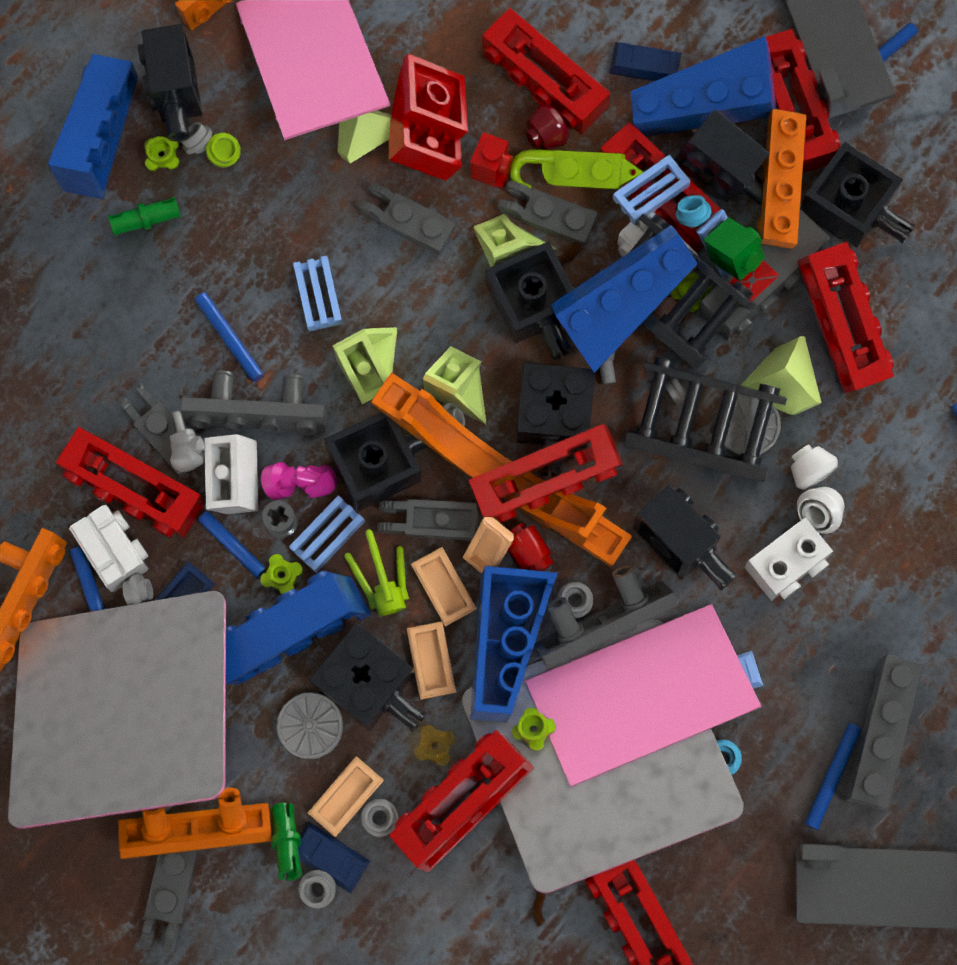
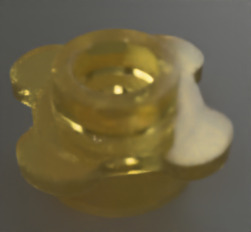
M431 725L424 726L420 730L422 736L420 745L414 751L416 758L420 761L426 759L435 761L438 766L447 765L450 761L448 755L450 746L456 741L454 733L449 730L445 732L435 730ZM437 742L439 744V747L437 749H433L431 746L432 743Z

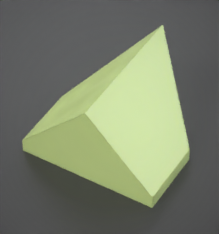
M376 110L339 122L338 153L340 157L351 164L389 140L391 115Z
M505 214L473 227L491 267L545 243L540 238L513 224Z
M397 327L362 329L332 346L339 366L362 404L375 397L390 373L393 372Z
M799 336L775 348L741 384L742 386L759 389L760 383L781 388L779 395L787 398L786 405L773 403L777 410L790 415L799 414L822 403L805 336Z
M450 346L425 373L423 377L424 390L435 399L445 404L452 403L464 414L487 425L479 369L481 361Z

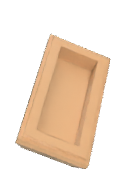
M485 517L463 558L481 574L485 566L499 567L514 540V534L493 517Z
M443 547L411 563L445 627L477 610Z
M443 622L407 628L420 700L456 693Z
M356 756L308 811V814L336 837L384 780Z

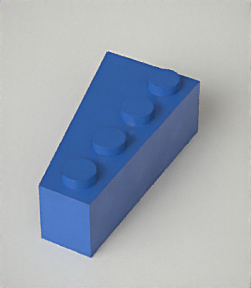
M766 36L632 90L631 100L634 126L645 137L698 129L714 109L732 123L768 118L772 109H776L771 53Z
M92 54L89 64L84 67L81 84L48 162L49 168L64 192L103 200L138 80V74L131 61Z
M670 225L552 303L551 306L556 317L595 373L698 263L678 232Z
M492 566L484 567L480 577L470 719L507 723L510 718L557 573Z
M322 571L307 580L309 585L298 592L296 589L280 595L276 599L278 604L267 610L263 607L246 616L247 622L236 628L235 625L227 627L226 684L240 685L282 662L281 654L286 653L287 656H292L310 648L313 644L311 639L315 636L317 638L328 635L333 636L344 630L343 622L353 616L358 617L361 621L372 615L353 578Z

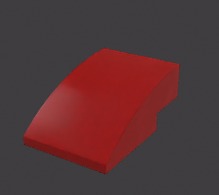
M407 54L402 63L392 106L389 160L447 181L462 168L460 139L468 132L465 76Z

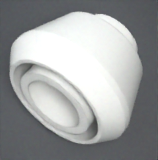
M807 445L792 456L795 462L791 465V471L796 487L805 491L823 481L838 468V459L820 446L812 449L810 445Z
M818 487L807 490L800 495L797 500V512L800 520L806 517L815 530L822 534L832 533L841 525L845 505L843 498L836 490L830 487Z

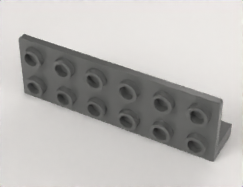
M785 0L798 37L803 42L810 69L815 73L821 98L827 104L829 118L894 97V88L859 0Z
M839 845L796 846V921L798 923L957 929V852L841 848Z

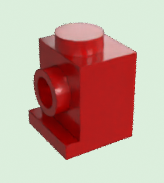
M483 132L470 161L471 179L503 190L510 173L511 162L515 158L509 155V141Z

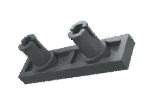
M226 370L214 372L210 399L182 397L181 413L185 424L195 429L205 430L210 427H225L231 431L261 429L267 433H279L281 430L296 431L302 435H314L317 432L326 433L327 417L325 405L302 404L304 378L298 374L284 375L281 402L232 400L234 374Z
M630 565L622 566L612 573L623 599L622 601L577 622L565 597L552 600L547 604V609L557 632L534 644L535 650L547 669L553 666L565 665L573 656L585 650H595L601 647L606 640L618 634L630 633L638 624L650 618L655 619L666 615L669 609L679 605L674 592L663 581L642 590L633 567Z

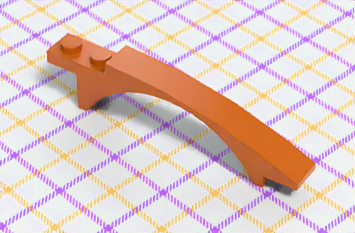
M392 372L371 401V404L471 478L512 462L459 423L430 393L424 389L419 391ZM532 473L520 477H513L512 474L495 481V484L497 486L508 480L515 481L519 492L504 497L507 502L520 497V491L540 484L545 480ZM562 491L548 496L550 503L533 510H530L528 505L518 508L519 511L549 531L551 529L611 568L632 537V535L602 516L606 507L598 502L587 500L574 494L564 497Z

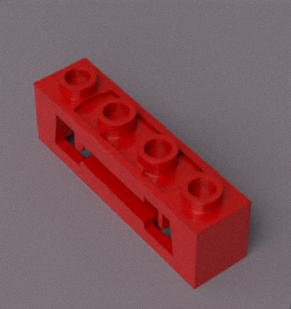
M511 8L482 34V50L485 58L495 66L499 64L504 68L509 78L517 86L522 87L524 85L531 91L533 98L539 105L552 106L559 113L568 129L572 130L574 128L582 135L609 108L611 93ZM525 48L531 52L530 58L567 88V97L561 92L560 85L524 56L526 53Z
M793 29L766 36L771 53L776 109L796 113L783 78L787 77L789 69L792 91L801 114L806 115L802 173L827 166L841 147V142L837 131L831 130L829 125L827 104L825 100H820L817 94L815 73L812 69L808 70L805 63L806 52L803 42L800 39H796Z
M631 122L627 123L600 148L599 152L624 154L625 159L639 169L643 167V162L648 167L647 170L666 157ZM669 168L656 176L654 180L658 182L671 173V170ZM635 169L632 170L633 176L636 174ZM678 179L674 180V181L671 182L669 185H667L666 187H664V189L667 190V189L670 188L672 185H674L675 183H677L679 180H678ZM649 181L628 197L632 200L654 183ZM692 181L688 188L673 197L679 203L685 197L699 195L710 204L711 216L721 210ZM660 190L641 204L644 206L660 195L662 191ZM672 200L656 209L654 212L672 225L680 237L696 253L704 247L696 232L700 226L688 227L681 225L676 217L677 205Z
M848 242L815 252L797 260L843 394L894 377L892 356L884 348L880 337L882 335L880 322L872 314L869 305L870 293L867 286L861 282L857 271L858 259L855 252L849 248ZM837 285H840L841 290H838L837 292L839 294L856 345H861L860 349L852 351L850 348L855 345L850 330L848 328L843 310L841 308L836 291L831 292L830 288L836 287Z
M602 424L469 479V483L483 517H493L499 523L516 517L515 510L525 505H528L529 509L533 510L550 503L548 496L562 491L565 497L584 489L582 482L595 477L597 483L612 478L618 475L615 468L623 466L608 426ZM591 442L592 447L578 451L574 455L578 465L582 466L595 460V466L583 471L574 469L520 491V497L507 502L504 497L519 492L515 481L508 480L497 486L495 484V481L512 474L513 477H520L573 455L571 450Z
M79 426L56 461V464L64 471L62 474L63 478L78 487L83 482L93 487L92 494L108 504H111L114 499L125 505L122 511L138 521H141L143 516L155 522L153 528L169 538L176 534L184 539L206 503L199 493ZM98 452L107 457L113 467L159 492L154 502L157 503L159 508L165 509L166 512H160L154 508L148 499L103 475L108 464L104 461V458L99 455L96 456L95 453ZM90 467L97 472V475L89 472L88 468ZM165 491H167V492L173 494V495L176 496L177 498H176V499H173V498L169 497V496L165 493Z
M495 730L492 734L487 733L482 736L475 744V750L466 759L457 761L449 769V776L439 786L435 785L424 793L421 798L422 803L413 812L409 811L403 814L396 821L395 829L389 836L416 868L429 873L535 768L514 744L498 730ZM481 773H483L487 777V779L491 778L492 781L488 785H486V783L483 782L446 820H444L440 824V827L437 823L432 824V821L436 817L441 819L477 782H479L483 778Z
M635 860L584 879L594 899L602 897L608 910L603 915L612 932L616 933L620 930L627 944L621 948L630 965H651L649 960L653 957L622 902L617 903L607 885L611 881L619 897L632 891L631 885L623 874L624 870H627L637 888L638 893L634 895L663 948H670L678 965H693ZM667 954L655 960L656 965H673L670 956Z

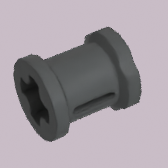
M280 500L272 501L264 508L262 520L270 535L277 539H285L296 532L298 521L294 510L288 503ZM284 514L288 521L286 523L280 522L276 526L273 518H280Z

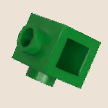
M730 217L703 239L711 262L738 281H741L746 275L754 271L765 259L760 235L752 227L748 226L745 228Z

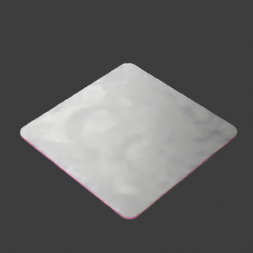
M208 591L144 602L137 605L133 604L31 622L24 631H21L8 819L14 827L22 829L214 799L222 793L225 787L226 600L220 592Z
M657 619L646 620L638 624L632 632L623 635L618 634L606 640L601 647L595 650H585L573 656L569 662L664 623ZM542 660L526 667L512 714L507 723L470 719L472 687L463 695L462 703L476 740L478 741L487 733L492 734L495 730H498L535 767L501 801V805L531 883L541 893L553 892L738 819L743 812L742 798L711 729L570 787L549 736L544 740L543 749L533 751L528 743L522 739L516 740L512 735V728L514 725H518L519 719L524 715V711L527 708H536L525 680L550 671L551 668L547 669ZM532 726L530 731L536 732L537 727Z

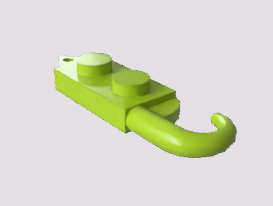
M530 149L522 151L515 156L510 166L511 180L527 185L530 189L531 185L524 183L520 177V169L526 163L542 164L545 180L554 186L619 190L623 185L644 173L626 160L624 154ZM635 169L636 174L633 176L632 170Z

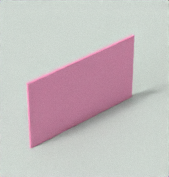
M243 0L236 3L242 20L241 24L245 28L276 115L275 120L279 123L284 140L390 106L349 0Z
M712 604L691 613H685L679 618L525 680L538 712L546 719L550 718L555 722L556 730L548 736L570 787L762 707Z

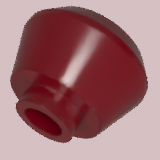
M539 105L527 121L528 129L525 130V135L534 148L539 146L543 150H548L566 145L569 137L568 129L559 113L552 106Z

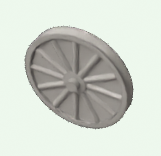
M739 394L737 397L724 445L730 452L739 456L746 451L759 402L758 398ZM774 405L772 406L759 455L768 451L775 444L780 434L781 420Z
M302 693L291 698L283 706L277 719V734L280 742L291 754L302 759H317L327 755L337 746L343 733V718L340 710L331 699L318 693Z

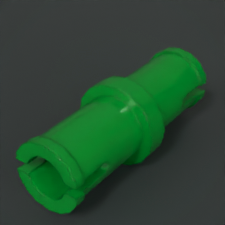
M175 196L146 206L144 203L137 204L138 208L115 215H108L114 237L141 228H145V231L152 229L151 225L181 218Z
M286 802L273 805L270 809L274 830L271 846L276 851L278 879L284 880L286 873V881H292L302 876L298 847L301 845V837L296 832L294 805L289 803L287 805L288 810L286 811Z

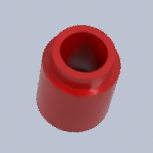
M521 523L510 530L514 534V540L508 552L519 569L544 571L554 564L550 557L552 554L551 550L534 525L526 527L524 523Z

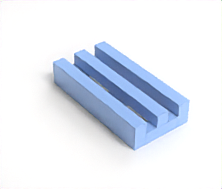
M668 155L615 192L613 200L616 204H620L621 210L625 215L628 214L630 221L635 225L640 221L638 218L642 213L646 215L651 214L688 188L691 181L672 157ZM669 168L671 170V173L628 202L626 197ZM674 180H679L637 211L634 209Z
M327 255L320 257V260L314 261L313 258L308 259L306 263L301 264L300 261L293 263L308 331L343 324ZM323 268L334 317L327 318L316 269ZM303 272H310L320 317L318 321H313Z
M338 495L289 548L317 573L363 525L365 519L360 514H357ZM340 508L342 512L308 546V548L305 551H303L301 548ZM350 517L353 521L315 561L312 560L310 557Z

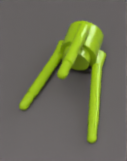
M368 529L366 537L380 585L374 587L375 594L352 555L345 553L344 557L365 593L370 609H377L378 616L397 613L406 609L405 600L409 599L406 589L403 547L398 546L396 548L398 587H396L395 581L388 582L373 531Z

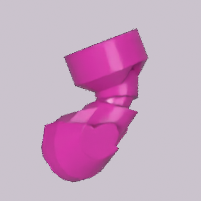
M278 462L266 466L261 474L263 490L273 500H280L291 496L296 486L309 494V498L329 495L338 485L335 471L329 465H321L319 467L312 465L306 467L298 466L295 469L294 466L289 467L283 462Z

